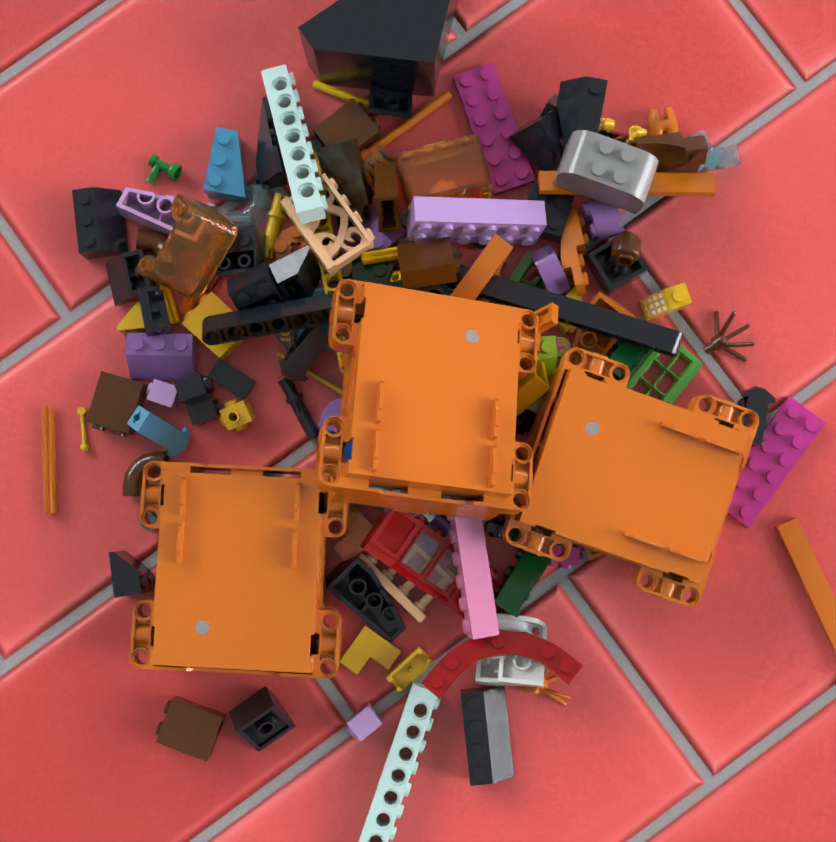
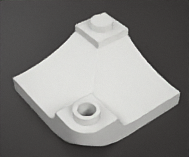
M496 613L499 631L532 634L534 629H538L540 634L537 636L547 640V626L543 621L533 617L518 616L516 618L513 615ZM518 655L488 657L477 662L475 682L476 684L490 686L510 685L543 688L545 667Z

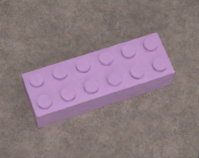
M414 196L406 216L407 241L420 242L450 237V242H457L458 244L479 243L481 245H488L493 236L497 234L509 244L530 246L536 243L547 225L545 201Z

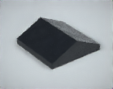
M370 87L368 112L411 119L413 93Z

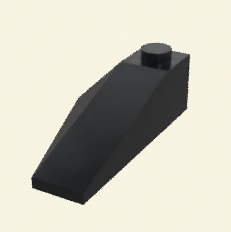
M584 76L560 82L557 110L559 111L564 150L574 131L587 130L598 133L608 80Z
M267 96L262 97L255 163L257 171L254 172L256 184H260L263 190L288 185Z
M358 556L341 562L326 577V589L390 643L406 629V625L374 570Z

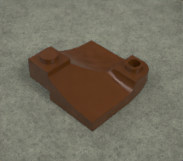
M680 132L635 138L634 147L649 152L658 159L659 163L656 169L658 173H697L700 165L706 163L708 145L704 135L681 138Z

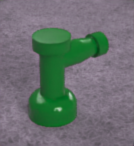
M153 154L148 162L152 169L146 181L154 185L161 170L167 173L170 180L176 181L181 175L182 166L177 163L170 165L160 160L159 156Z

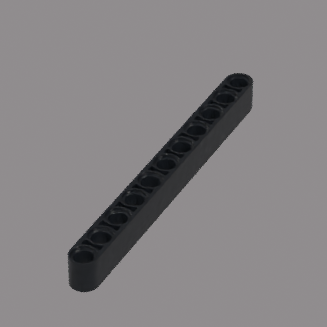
M459 264L460 272H456L457 282L445 283V285L455 289L471 267ZM497 275L492 276L478 295V297L506 306L527 309L533 312L553 302L558 306V322L672 357L677 356L684 336L683 333L674 329Z
M402 280L382 283V285L403 288ZM441 284L412 289L443 295ZM340 291L344 296H350L347 291ZM333 293L205 317L202 321V340L207 345H219L329 324ZM356 314L355 319L363 318L364 316Z

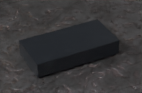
M221 359L217 360L207 376L243 400L247 398L256 384V381Z

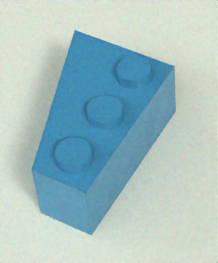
M216 127L203 190L211 198L250 205L242 139L238 131Z

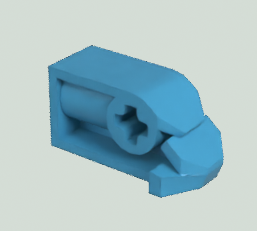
M139 405L127 422L138 433L167 448V455L171 458L182 453L189 444L190 430L184 426L182 430L177 429L172 424Z

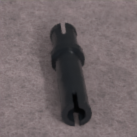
M286 377L283 378L278 384L287 398L286 403L291 405L308 440L315 438L319 435V431L302 400L303 395L301 392L298 393L292 381H289Z

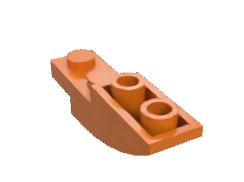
M574 207L568 215L562 234L561 263L566 278H574L577 294L580 296L587 294L585 286L589 285L587 272L582 273L581 267L585 266L583 255H587L586 246L590 244L587 232L582 233V228L586 227L583 214L578 215L577 207Z

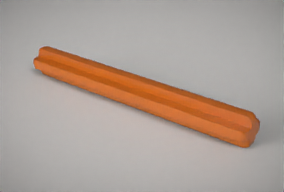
M43 406L41 408L43 506L45 514L57 513L55 408L53 406Z

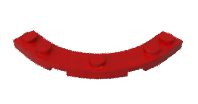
M499 631V635L474 640L469 639L453 648L435 665L421 684L440 699L461 673L478 661L488 657L522 656L543 665L568 685L583 665L557 645L541 637L523 632Z

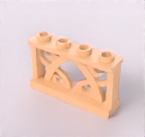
M324 173L320 179L323 190L329 193V198L326 199L328 208L324 209L325 213L340 217V228L337 237L327 232L314 235L313 232L317 229L320 220L300 225L292 196L289 198L285 197L280 203L285 213L332 277L338 273V270L361 256V253L375 248L373 243L375 237L369 228L365 229L362 226L363 220L358 212H352L349 208L351 204L344 194H339L337 191L339 187L332 177L328 179ZM334 201H336L339 206L332 204L334 203ZM349 220H350V222L353 224L354 227H349V228H348ZM358 234L361 237L359 245L349 247L344 244L345 240L350 243L355 242V240L351 239V235ZM325 238H328L333 240L334 243L332 244V242L329 241V244L324 246L322 244V241ZM341 248L347 251V253L333 261Z

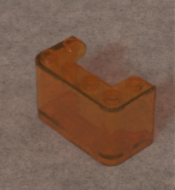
M469 135L406 151L395 157L396 175L407 213L414 196L468 198L470 195L471 198L489 199L492 197L493 184L478 135Z

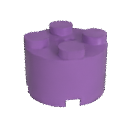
M593 198L584 201L581 212L584 221H589L590 223L588 231L592 242L610 239L624 231V228H619L618 222L622 221L617 207Z

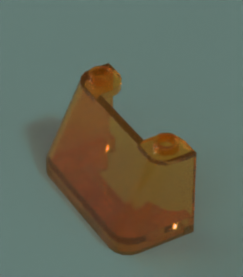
M178 193L171 204V215L177 221L157 257L145 255L139 261L135 270L143 277L191 299H199L237 236V227L217 208Z

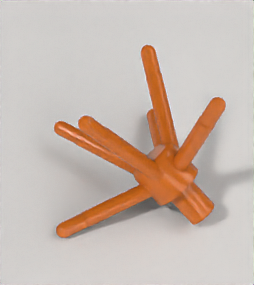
M547 668L544 670L543 688L523 686L525 693L534 692L537 695L544 692L563 706L566 705V702L561 698L570 699V695L548 689V683L559 679V677L553 675L545 678L550 672Z

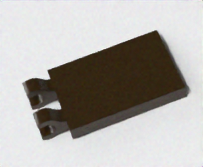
M357 138L316 149L322 174L325 173L328 179L332 177L339 187L337 191L340 195L344 194L351 204L349 208H356L363 222L371 220L367 205L373 203ZM334 201V203L332 204L339 206L336 201ZM338 216L337 224L340 228V217Z

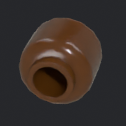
M623 231L617 234L612 240L611 257L622 266H630L640 257V238L631 231Z

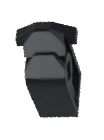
M316 327L306 328L287 351L284 359L281 357L278 360L282 375L289 381L306 382L308 378L304 374L328 346V337Z
M754 386L741 393L743 398L738 401L737 405L753 410L759 416V425L752 446H760L763 443L770 403H775L776 398L765 388ZM743 415L742 424L747 426L748 418Z

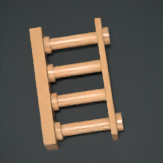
M415 543L402 562L406 563L418 551L427 560L416 571L421 574L432 558ZM362 553L359 558L374 570L382 586L421 623L426 617L424 613L425 607L434 597L426 593L419 601L413 602L408 595L415 584L407 580L403 586L400 584L398 587L392 581L394 579L393 576L397 573L390 567L387 570L381 571L376 566L378 564L377 558L370 553L367 556ZM438 564L435 567L442 575L435 585L443 589L448 583L451 584L456 575L448 568L444 571Z

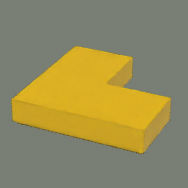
M365 625L339 662L356 675H358L370 657L389 670L401 653V650Z

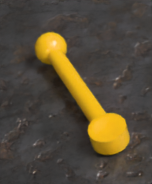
M79 407L77 413L80 415L82 436L80 449L86 452L89 449V445L86 442L84 416L87 410L84 407Z

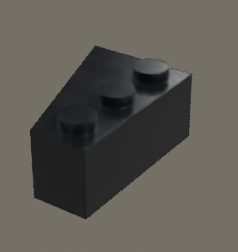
M552 110L520 127L508 137L541 171H557L564 153L562 130Z

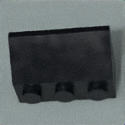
M99 187L72 190L79 254L86 259H93L129 252L125 217L120 215L116 207L122 191Z

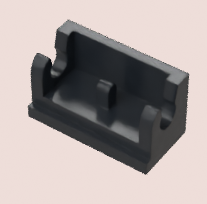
M160 286L137 288L147 337L171 333L163 290H160Z

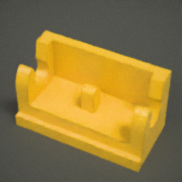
M419 645L386 675V679L394 684L398 692H402L434 663V660Z

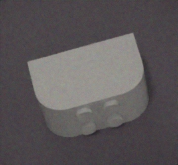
M577 130L572 133L567 142L552 184L637 214L644 206L659 161L655 156L642 149L592 131Z

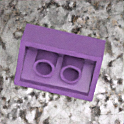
M127 333L126 358L132 380L157 379L175 381L197 372L198 338L195 335L162 334L147 337L146 333Z

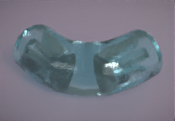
M706 130L688 136L704 135L708 145L706 163L702 164L704 167L720 170L741 164V155L735 144L724 148L714 147L709 141Z
M257 184L250 186L248 205L241 210L228 211L230 231L255 228L264 220L270 208L271 193L269 185Z

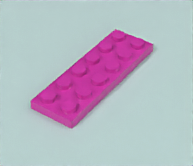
M494 62L453 75L458 95L494 196L534 183L535 178L527 156L508 138L517 131V127Z
M788 397L765 427L762 445L751 446L727 514L745 528H749L826 423L792 397Z

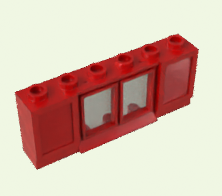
M385 508L360 544V547L465 619L464 611H461L459 606V598H462L461 590L457 588L455 579L456 575H458V570L452 560V553L455 552L454 544L443 538L445 533L435 526L433 529L426 526L427 520L418 514L412 516L407 512L392 511V508ZM489 565L494 593L502 578L496 575L498 570Z

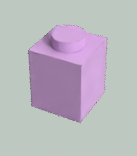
M154 379L153 383H150L147 387V400L175 410L177 409L180 399L175 385Z
M368 703L348 720L347 724L349 727L347 730L354 739L358 737L362 741L382 725L383 719L371 704Z

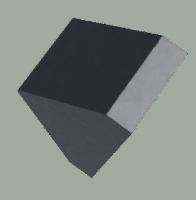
M338 0L298 27L307 64L319 81L327 85L370 90V87H377L432 97L435 94L458 0Z

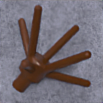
M715 311V337L711 338V343L703 347L706 354H710L715 350L718 352L725 350L746 362V357L729 347L754 346L755 343H729L728 340L750 328V324H746L731 334L724 336L736 312L733 311L720 331L719 312Z

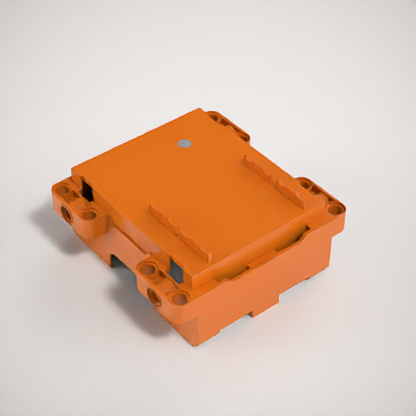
M351 279L341 280L332 297L328 337L329 346L334 351L342 352L340 370L344 368L341 410L340 416L328 417L319 430L314 477L317 488L329 492V501L392 508V511L423 515L434 513L491 520L500 514L517 515L526 510L531 504L533 451L528 444L515 442L518 380L525 379L537 366L539 320L536 313L517 307ZM340 291H347L350 296H344ZM356 314L364 316L359 324L355 323ZM522 320L527 323L528 327L522 323ZM336 335H343V341L337 339ZM520 363L525 365L526 370L521 368ZM327 426H334L337 432L335 434L329 433ZM353 439L351 459L347 463H342L344 447L347 442L350 443ZM516 451L522 455V460L516 457ZM322 473L330 474V483L323 480ZM369 486L381 487V488H388V489H396V490H401V491H400V492L383 491V490H380V489H378V488H370ZM441 495H443V496H450V497H458V498H466V499H472V500H471V501H460V500L444 499V498H441ZM514 497L520 501V507L514 504Z
M572 348L562 355L558 368L551 370L548 379L550 389L542 396L526 443L533 451L531 504L526 510L517 515H501V518L506 519L502 529V538L505 542L522 548L524 551L556 561L565 560L569 556L573 543L635 565L631 575V582L634 587L670 602L674 601L688 607L696 606L701 600L715 558V548L740 473L745 467L759 425V416L753 410L707 394L693 397L686 410L627 389L630 371L626 365L581 348ZM571 353L578 356L579 361L577 365H573L569 361ZM614 369H618L621 372L619 381L614 379L612 375ZM701 399L704 400L706 403V409L704 411H702L699 408V402ZM743 415L748 418L747 426L742 424ZM514 497V504L520 507V501ZM536 525H539V526H541V527L550 529V530H552V533H551V532H548V531H545V530H542V529H539V528H537V527H535V526H536ZM512 528H517L519 537L511 541L508 533ZM560 543L562 552L554 556L552 548L555 544ZM647 574L648 582L642 586L640 578L642 575ZM689 589L691 597L685 601L683 594Z
M150 461L143 469L140 522L147 528H159L154 599L139 601L134 606L130 633V663L137 669L240 673L318 679L332 678L339 668L342 643V617L339 611L325 608V603H323L327 537H340L346 532L349 503L329 501V492L322 491L315 485V469ZM155 466H159L161 469V473L157 478H154L152 475V469ZM204 470L231 471V475L206 474ZM322 473L323 480L330 483V474ZM271 474L301 475V478L271 477ZM319 493H324L325 496L323 514L318 513ZM152 511L158 517L154 524L150 523L148 518ZM334 520L339 521L342 525V529L338 534L330 530V524ZM144 604L151 608L149 616H145L142 612ZM327 614H333L336 617L337 622L334 626H329L325 623L324 618ZM316 633V650L314 654L310 655L311 635ZM140 651L147 654L148 659L146 663L140 661L138 656ZM324 661H330L334 665L332 672L328 673L322 669Z

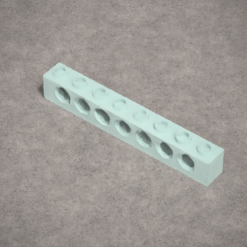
M286 64L262 70L261 73L300 225L326 218L324 209H327L328 205L325 195L320 196L319 191L323 190L320 177H315V173L319 171L316 160L310 157L311 154H314L311 141L306 142L305 137H308L309 133L306 123H301V120L305 119L302 107H297L296 104L300 102L297 89L293 90L292 86L296 85L293 72L288 73Z
M413 681L358 842H371L370 838L374 835L381 837L382 842L393 841L397 830L394 823L396 818L400 819L402 816L404 805L401 802L403 796L408 797L412 785L408 781L411 774H416L419 765L416 758L418 752L423 753L426 740L423 737L425 731L430 732L434 720L430 718L433 709H438L441 698L438 699L418 682ZM417 704H423L426 706L427 711L420 715L414 711V707ZM416 726L419 729V733L416 736H411L407 733V728ZM407 747L412 751V754L409 757H402L399 751ZM400 769L405 775L401 779H396L393 777L392 772ZM393 791L396 793L397 798L390 801L386 799L385 794ZM385 813L390 819L387 822H381L377 816Z

